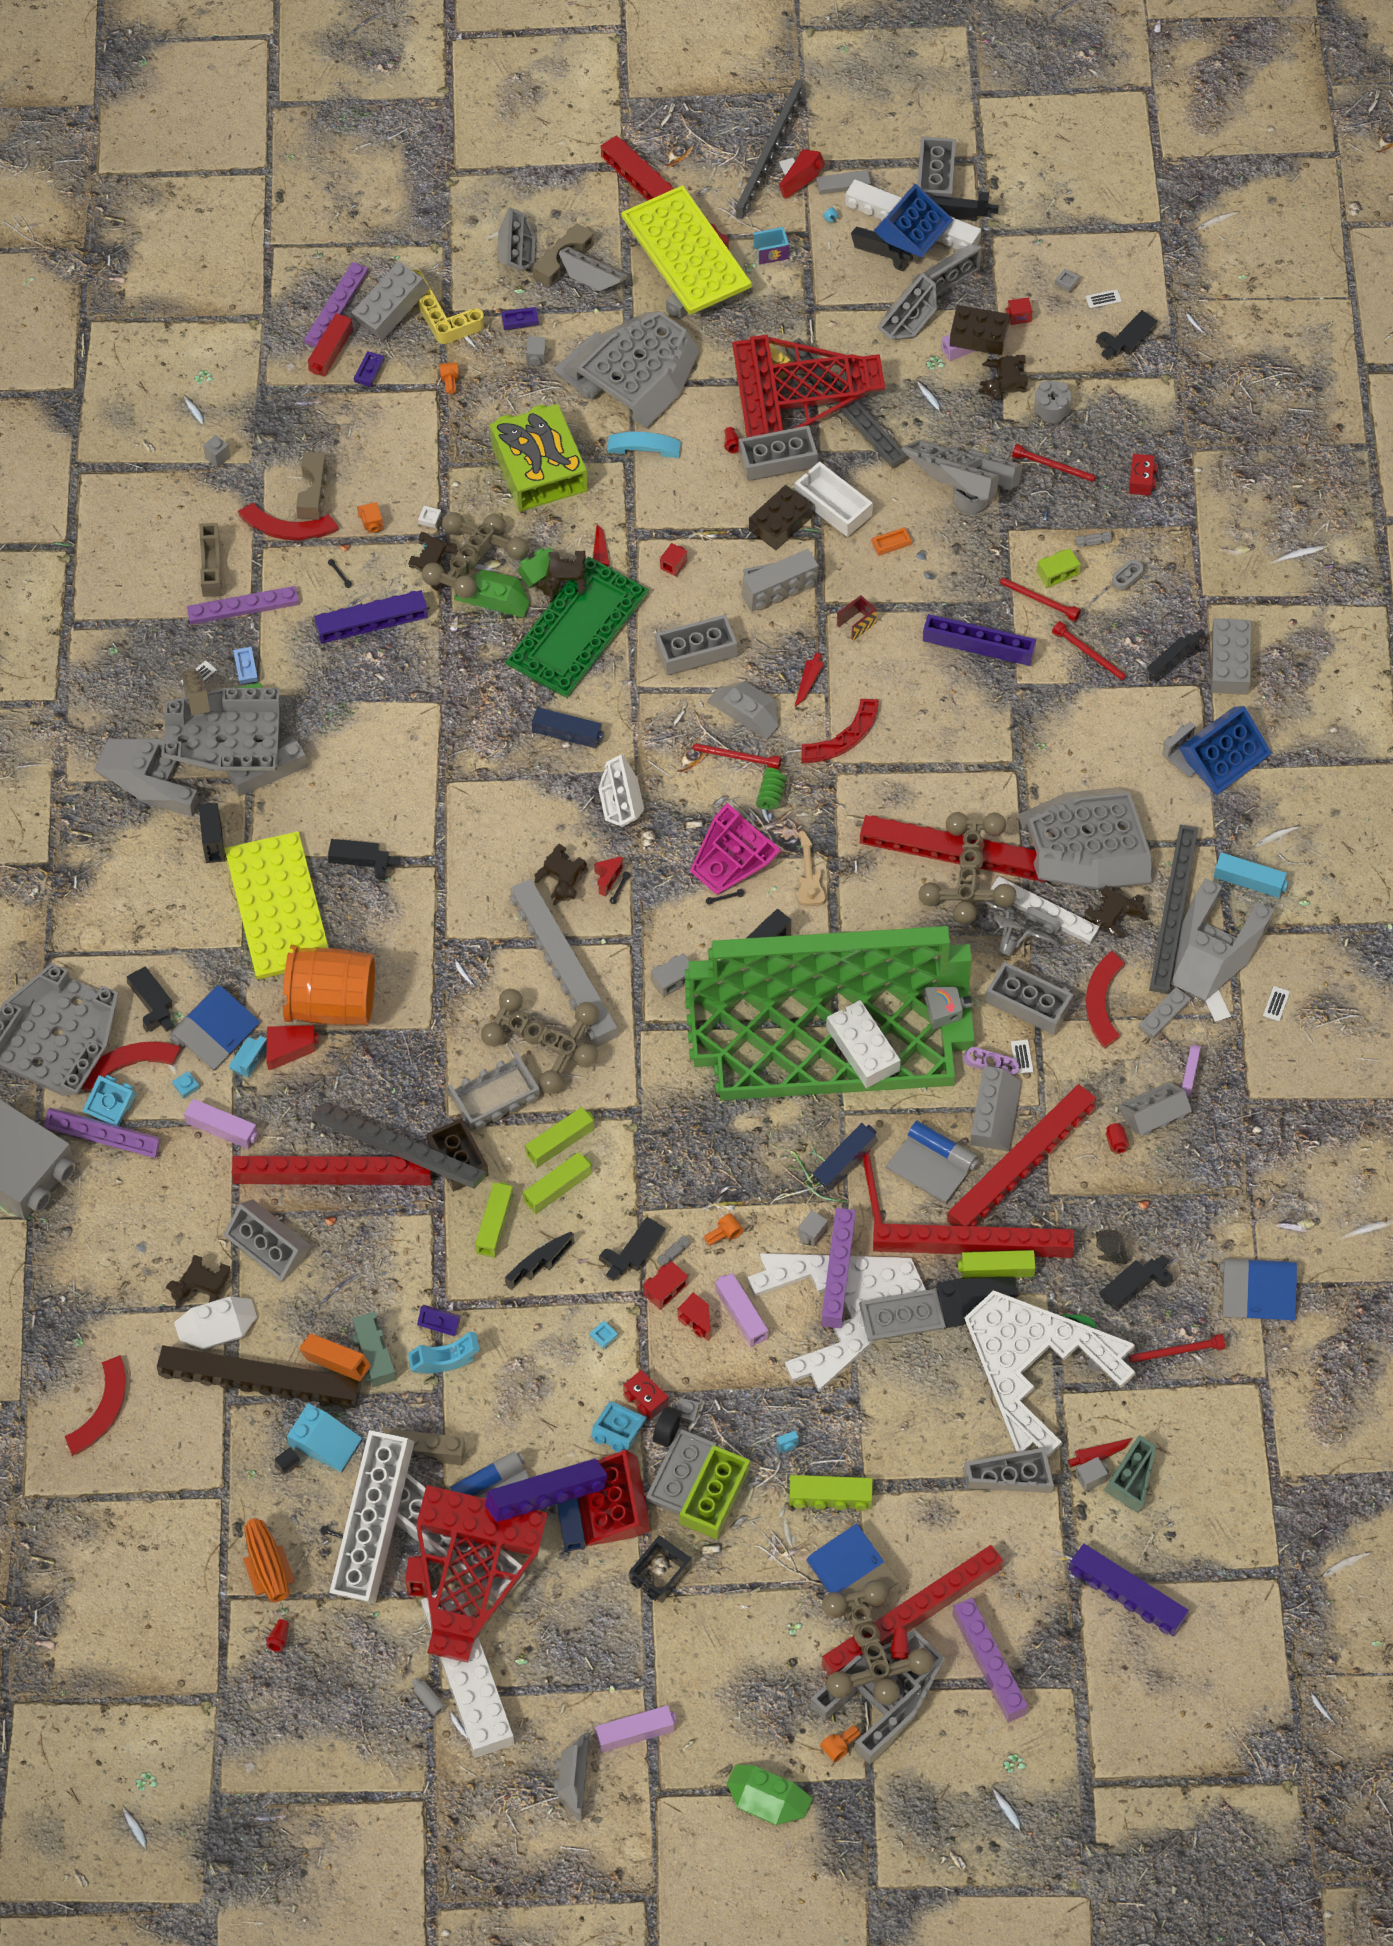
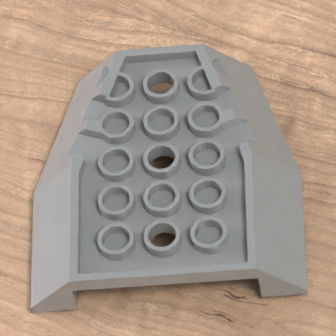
M644 312L597 335L563 368V371L576 380L583 375L633 410L632 419L647 429L680 396L700 350L688 331L662 312ZM662 331L666 333V335L660 336L657 334L658 332ZM635 354H642L644 357L637 358ZM613 376H619V377H621V379H620V380H614V379H612V377H613Z
M221 688L208 691L210 712L191 715L187 697L165 702L164 742H162L161 754L163 758L217 771H277L280 720L279 688Z
M1115 787L1067 792L1018 814L1022 830L1030 831L1037 853L1033 864L1038 879L1092 889H1103L1106 885L1110 888L1151 884V853L1129 791ZM1117 825H1122L1126 830L1119 829ZM1085 828L1089 830L1091 833L1086 834L1082 831V829ZM1051 832L1055 837H1049L1046 833Z
M51 963L9 997L0 1008V1068L61 1096L78 1094L107 1048L119 993L102 985L99 990H96L70 978L68 970ZM76 999L83 1001L80 1005L72 1004ZM55 1030L63 1031L60 1036L53 1035ZM37 1060L44 1062L39 1067H35L33 1064Z

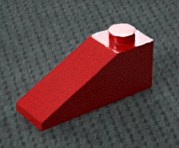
M805 149L801 151L779 184L783 198L787 199L819 175L825 166L821 152Z

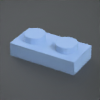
M252 647L233 650L239 683L257 682L258 678Z

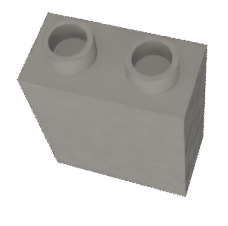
M0 1100V1204L26 1220L33 1210L38 1213L46 1207L51 1197L49 1191L58 1181L65 1183L72 1176L76 1165L69 1143Z

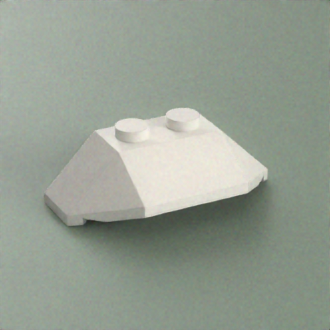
M621 754L606 762V769L599 785V794L605 821L623 827L638 819L644 811L638 778L625 757Z
M230 1296L193 1307L176 1320L174 1324L180 1342L204 1350L243 1338L257 1319L252 1299Z

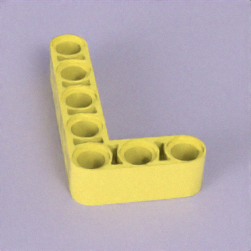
M413 269L412 271L421 276L429 287L422 272L418 269ZM430 287L416 303L436 341L440 344L453 342L479 332L484 328V314L482 310L477 308L447 318Z

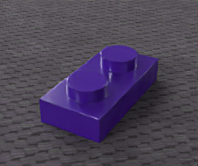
M536 307L501 312L504 330L539 325Z
M367 351L354 376V382L371 387L384 362V356Z
M422 1305L417 1325L456 1336L461 1315Z

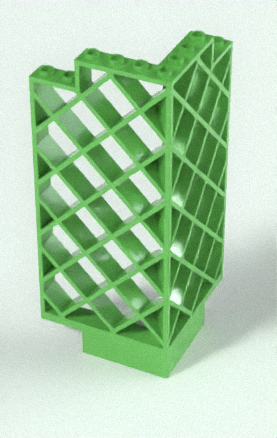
M948 926L713 940L712 948H708V960L688 961V969H685L686 1009H690V1014H687V1026H691V1031L688 1032V1043H692L693 1046L692 1049H689L690 1060H694V1067L714 1066V1076H718L719 1081L715 1082L716 1093H720V1100L954 1086L955 1072L952 1051H965L974 1047L975 1040L971 1007L962 1009L961 1020L932 1029L927 1006L920 1002L925 996L926 987H956L959 997L970 996L969 984L972 963L970 944L950 945ZM886 990L904 1003L891 1018L873 1005L877 998ZM839 993L852 1004L861 1000L871 1017L882 1025L880 1030L886 1037L891 1032L906 1043L908 1047L898 1056L901 1060L900 1071L895 1073L898 1077H892L893 1075L865 1088L850 1063H845L828 1050L835 1043L830 1034L819 1043L802 1029L816 1015L826 1022L827 1017L833 1013L827 1010L825 1006ZM790 996L808 1009L795 1023H792L777 1011ZM742 999L760 1011L747 1026H744L729 1014ZM694 1002L712 1014L698 1030L695 1027ZM911 1010H914L930 1022L917 1037L898 1024ZM768 1018L786 1031L773 1046L754 1033ZM720 1021L738 1034L725 1049H722L707 1037L708 1033ZM937 1029H940L943 1057L925 1044ZM794 1038L812 1051L799 1066L780 1053ZM746 1041L764 1054L750 1069L732 1056ZM697 1044L701 1045L711 1054H698ZM915 1052H918L935 1065L926 1075L915 1076L903 1067ZM819 1058H822L838 1070L830 1081L818 1082L806 1072ZM771 1061H774L790 1075L781 1084L770 1085L760 1078L758 1074ZM723 1064H726L742 1077L733 1087L724 1088Z

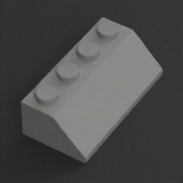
M967 245L962 249L960 248L951 256L945 257L941 262L923 272L936 283V296L980 270L982 251L980 245Z
M289 737L278 742L277 771H225L240 797L306 768V756L298 741Z
M983 1066L970 1145L1003 1151H1009L1021 1081L1004 1069Z
M253 1199L239 1204L223 1234L281 1282L303 1262L311 1247L309 1243Z

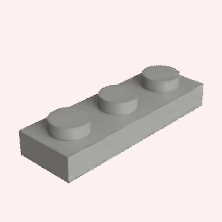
M1175 987L1139 1024L1138 1029L1151 1039H1154L1190 1003L1191 998Z

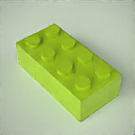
M712 1445L679 1514V1524L718 1539L748 1476L750 1460Z

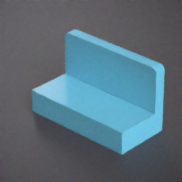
M259 1036L255 1040L247 1037L229 1064V1069L249 1078L267 1051V1038Z

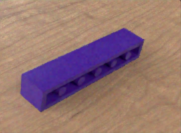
M422 590L399 596L394 595L382 600H374L366 604H357L345 609L341 608L333 612L321 613L314 616L320 643L323 644L428 618V611Z
M930 614L927 616L923 629L924 642L1031 666L1035 653L1036 639Z
M596 1458L488 1490L485 1506L496 1522L507 1520L593 1492H599L605 1488L607 1474Z
M1084 1543L1070 1561L1069 1570L1073 1576L1078 1579H1084L1093 1589L1103 1591L1112 1601L1117 1600L1123 1604L1126 1610L1139 1614L1145 1622L1153 1623L1166 1635L1170 1634L1174 1637L1188 1617L1189 1610Z

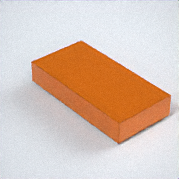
M905 527L871 538L878 556L912 545V540Z

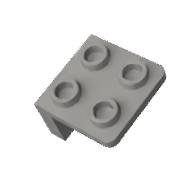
M1191 721L1185 726H1180L1172 737L1169 736L1165 739L1162 755L1187 777L1193 776L1196 772L1189 766L1179 747L1194 737L1196 726Z

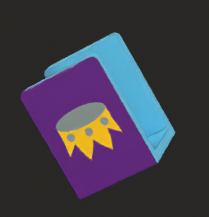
M784 227L753 233L754 249L759 248V265L789 259V243Z

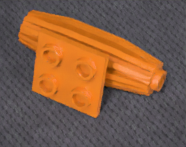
M258 1518L250 1519L247 1521V1525L244 1526L249 1556L243 1558L253 1590L256 1596L265 1593L272 1603L280 1602L290 1595L288 1585L295 1583L282 1545H276L263 1520Z

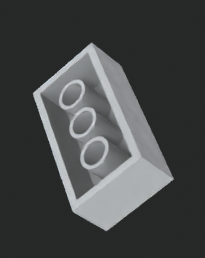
M921 137L918 186L932 200L934 196L952 197L956 139Z
M398 261L351 313L360 325L383 340L429 290V287L421 276Z
M809 425L739 439L738 452L747 481L813 468L818 461V453Z
M809 549L803 550L743 576L741 595L751 612L762 610L766 605L778 603L783 598L794 596L805 588H812L817 582L819 565Z
M726 614L655 633V645L666 675L737 656V641Z
M1213 619L1211 635V693L1248 695L1250 686L1251 620Z
M1004 961L986 991L985 1002L1055 1035L1072 1006L1073 994Z

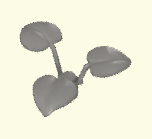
M984 901L983 904L1000 909L1006 915L1004 917L994 914V918L1000 928H1004L1001 942L997 949L999 952L1012 956L1015 946L1019 947L1020 943L1027 936H1036L1051 941L1059 948V944L1051 936L1033 929L1026 931L1016 941L1017 937L1011 934L1012 927L1022 930L1024 927L1009 919L1010 913L1014 914L1015 911L1011 907H999L994 901Z

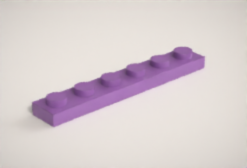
M354 262L351 263L304 339L305 344L316 347L336 313L342 315L368 274V267Z
M291 586L186 607L190 625L295 606L299 605L296 587Z
M54 1108L47 1109L44 1128L153 1158L158 1156L161 1137Z

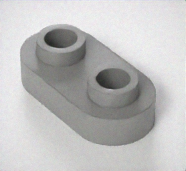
M1130 560L1115 572L1112 577L1113 587L1118 590H1125L1139 579L1143 573L1141 562Z
M1028 907L1024 913L1025 921L1029 925L1037 926L1048 934H1056L1061 927L1058 919L1036 908Z

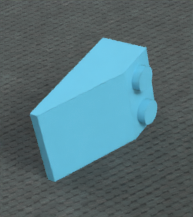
M307 1403L287 1435L290 1447L341 1473L362 1441V1437L325 1411Z

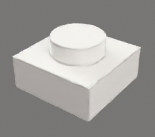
M423 506L418 524L436 528L441 517V510Z

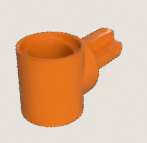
M457 362L440 364L441 380L445 382L446 393L452 395L456 392V381L459 378Z
M729 1213L718 1221V1228L706 1234L704 1239L711 1246L723 1238L729 1240L737 1238L744 1229L733 1214Z
M851 1726L840 1736L838 1734L829 1735L822 1741L820 1747L835 1763L847 1753V1746L857 1739L861 1733L856 1726Z

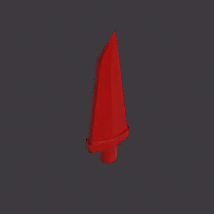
M597 524L593 559L608 567L610 566L604 530Z
M815 653L813 660H807L805 663L795 706L805 700L824 666V663L820 662L822 657L820 653Z
M1132 1438L1081 1450L1078 1449L1075 1451L1076 1457L1069 1459L1068 1464L1070 1467H1074L1097 1457L1101 1461L1125 1449Z

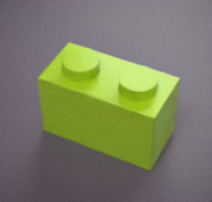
M1069 548L1038 561L1037 573L1046 588L1078 576L1081 564Z

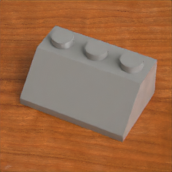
M1171 1082L1164 1083L1118 1105L1132 1131L1139 1135H1147L1153 1129L1164 1127L1170 1121L1184 1118L1187 1113L1192 1112L1185 1090Z

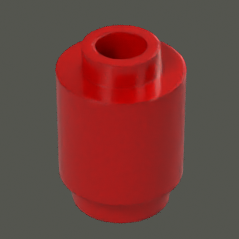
M1113 1123L1107 1126L1105 1134L1110 1150L1117 1154L1124 1153L1130 1145L1124 1127L1120 1123Z

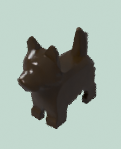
M1007 355L999 360L987 359V361L982 363V366L997 369L998 378L981 381L980 385L983 387L978 392L992 396L993 400H999L1002 392L1021 391L1026 393L1028 377L1020 375V372H1024L1025 355Z
M421 531L418 541L420 545L425 544L426 546L421 551L420 557L411 556L408 565L409 568L422 572L423 567L428 563L433 562L440 565L445 553L457 555V546L445 544L441 539L431 537L429 534ZM440 583L430 586L433 590L437 591L441 586L446 587L447 585Z
M575 551L577 558L574 561L560 559L559 552H549L550 560L546 577L537 582L536 588L543 591L544 595L550 597V602L555 599L562 580H576L578 595H581L583 590H586V581L584 579L586 573V551Z
M560 843L546 857L544 866L534 874L535 883H538L547 875L558 881L551 895L552 899L555 898L553 905H557L560 901H566L567 899H575L577 891L574 889V886L583 874L589 871L586 861L578 857L574 862L568 860L569 856L565 853L566 847Z
M1107 885L1101 891L1102 895L1100 898L1104 903L1101 904L1100 911H1094L1093 907L1089 906L1084 913L1085 920L1099 926V929L1103 931H1109L1111 936L1114 935L1115 938L1126 936L1115 925L1122 915L1146 921L1148 920L1146 916L1149 915L1145 911L1146 907L1143 904L1144 896L1138 894L1134 898L1129 899L1112 891Z
M193 1255L192 1263L179 1281L172 1280L166 1285V1289L171 1292L172 1299L176 1301L175 1309L193 1291L209 1295V1303L219 1300V1295L224 1290L225 1281H227L230 1274V1266L221 1263L219 1272L214 1273V1271H210V1268L202 1267V1257Z

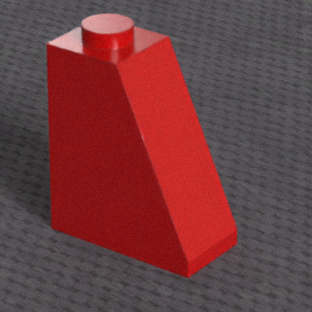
M314 1025L267 1026L266 1061L268 1070H273L315 1052V1044H319V1033H315Z

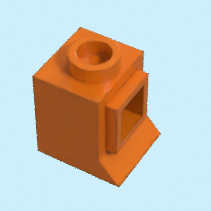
M377 502L357 506L358 517L362 519L364 528L368 530V533L383 530L382 516Z

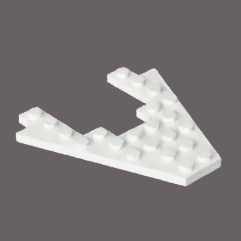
M759 1254L765 1271L748 1276V1282L754 1296H760L810 1277L818 1294L825 1292L830 1255ZM850 1256L844 1305L851 1319L843 1321L841 1329L833 1328L839 1343L785 1362V1367L792 1383L811 1376L817 1391L820 1392L875 1342H868L859 1307L860 1301L926 1290L911 1258Z
M994 1290L964 1318L1017 1452L1027 1451L1034 1444L1037 1448L1045 1447L1047 1458H1049L1062 1445V1442L1021 1402L1035 1389L1022 1373L1048 1348H1051L1065 1360L1079 1347L1120 1388L1135 1375V1371L1122 1360L1135 1348L1133 1343Z

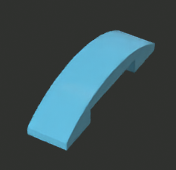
M623 432L609 435L607 452L625 454L626 450L661 452V457L679 458L681 441L656 433Z

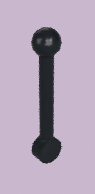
M329 559L328 565L332 566L345 582V587H352V582L345 578L335 565V561Z
M629 872L623 873V879L618 889L609 900L611 904H616V898L626 880L630 879Z
M738 889L735 893L715 898L708 897L706 903L710 905L715 901L735 896L743 897L744 890Z
M322 1526L320 1529L323 1535L330 1534L343 1539L342 1534L329 1530L327 1526Z

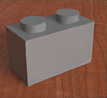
M684 953L672 957L663 965H657L651 971V981L663 998L685 986V969H688L689 960Z

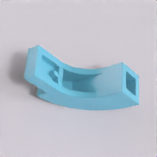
M470 1331L456 1342L445 1346L430 1347L419 1345L408 1353L411 1372L440 1373L474 1361L473 1355L480 1351L477 1334Z

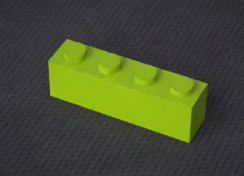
M790 1475L789 1506L795 1508L814 1507L816 1509L833 1507L837 1510L855 1508L858 1511L871 1509L872 1478Z

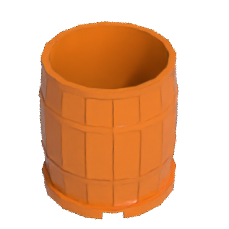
M291 945L290 949H293V953L288 952L283 984V995H287L286 1005H283L284 1021L293 1023L294 1020L312 1024L368 1026L371 1020L375 992V955L353 950L319 947L300 948L298 945Z

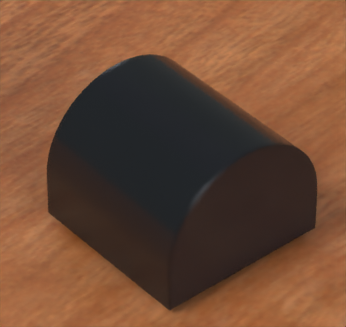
M291 1447L275 1458V1467L283 1475L300 1463L299 1457Z

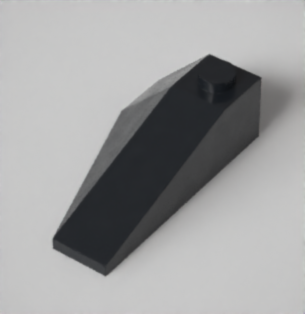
M1014 1277L954 1279L936 1283V1290L946 1326L944 1329L965 1325L966 1321L964 1318L993 1290L1012 1298L1018 1297Z

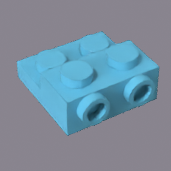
M106 1075L105 1078L98 1076L82 1111L109 1124L119 1126L126 1110H130L137 1093L133 1091V1086L124 1082L121 1086L116 1083L117 1079Z
M610 1401L593 1425L591 1438L597 1444L605 1443L611 1446L617 1453L623 1450L629 1451L636 1441L637 1434L645 1424L646 1417Z

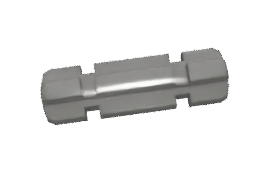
M1102 532L1103 534H1089L1086 537L1077 536L1075 540L1077 547L1085 546L1084 544L1089 546L1102 544L1101 542H1111V533Z
M681 1236L678 1239V1243L675 1242L664 1252L665 1254L657 1258V1263L663 1266L664 1264L667 1265L669 1261H673L683 1251L682 1249H686L690 1245V1240L686 1236Z

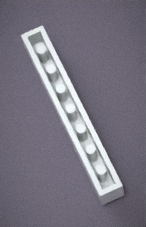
M854 179L845 194V205L883 220L901 197ZM952 218L953 221L936 240L946 246L962 249L967 245H978L981 239V229Z

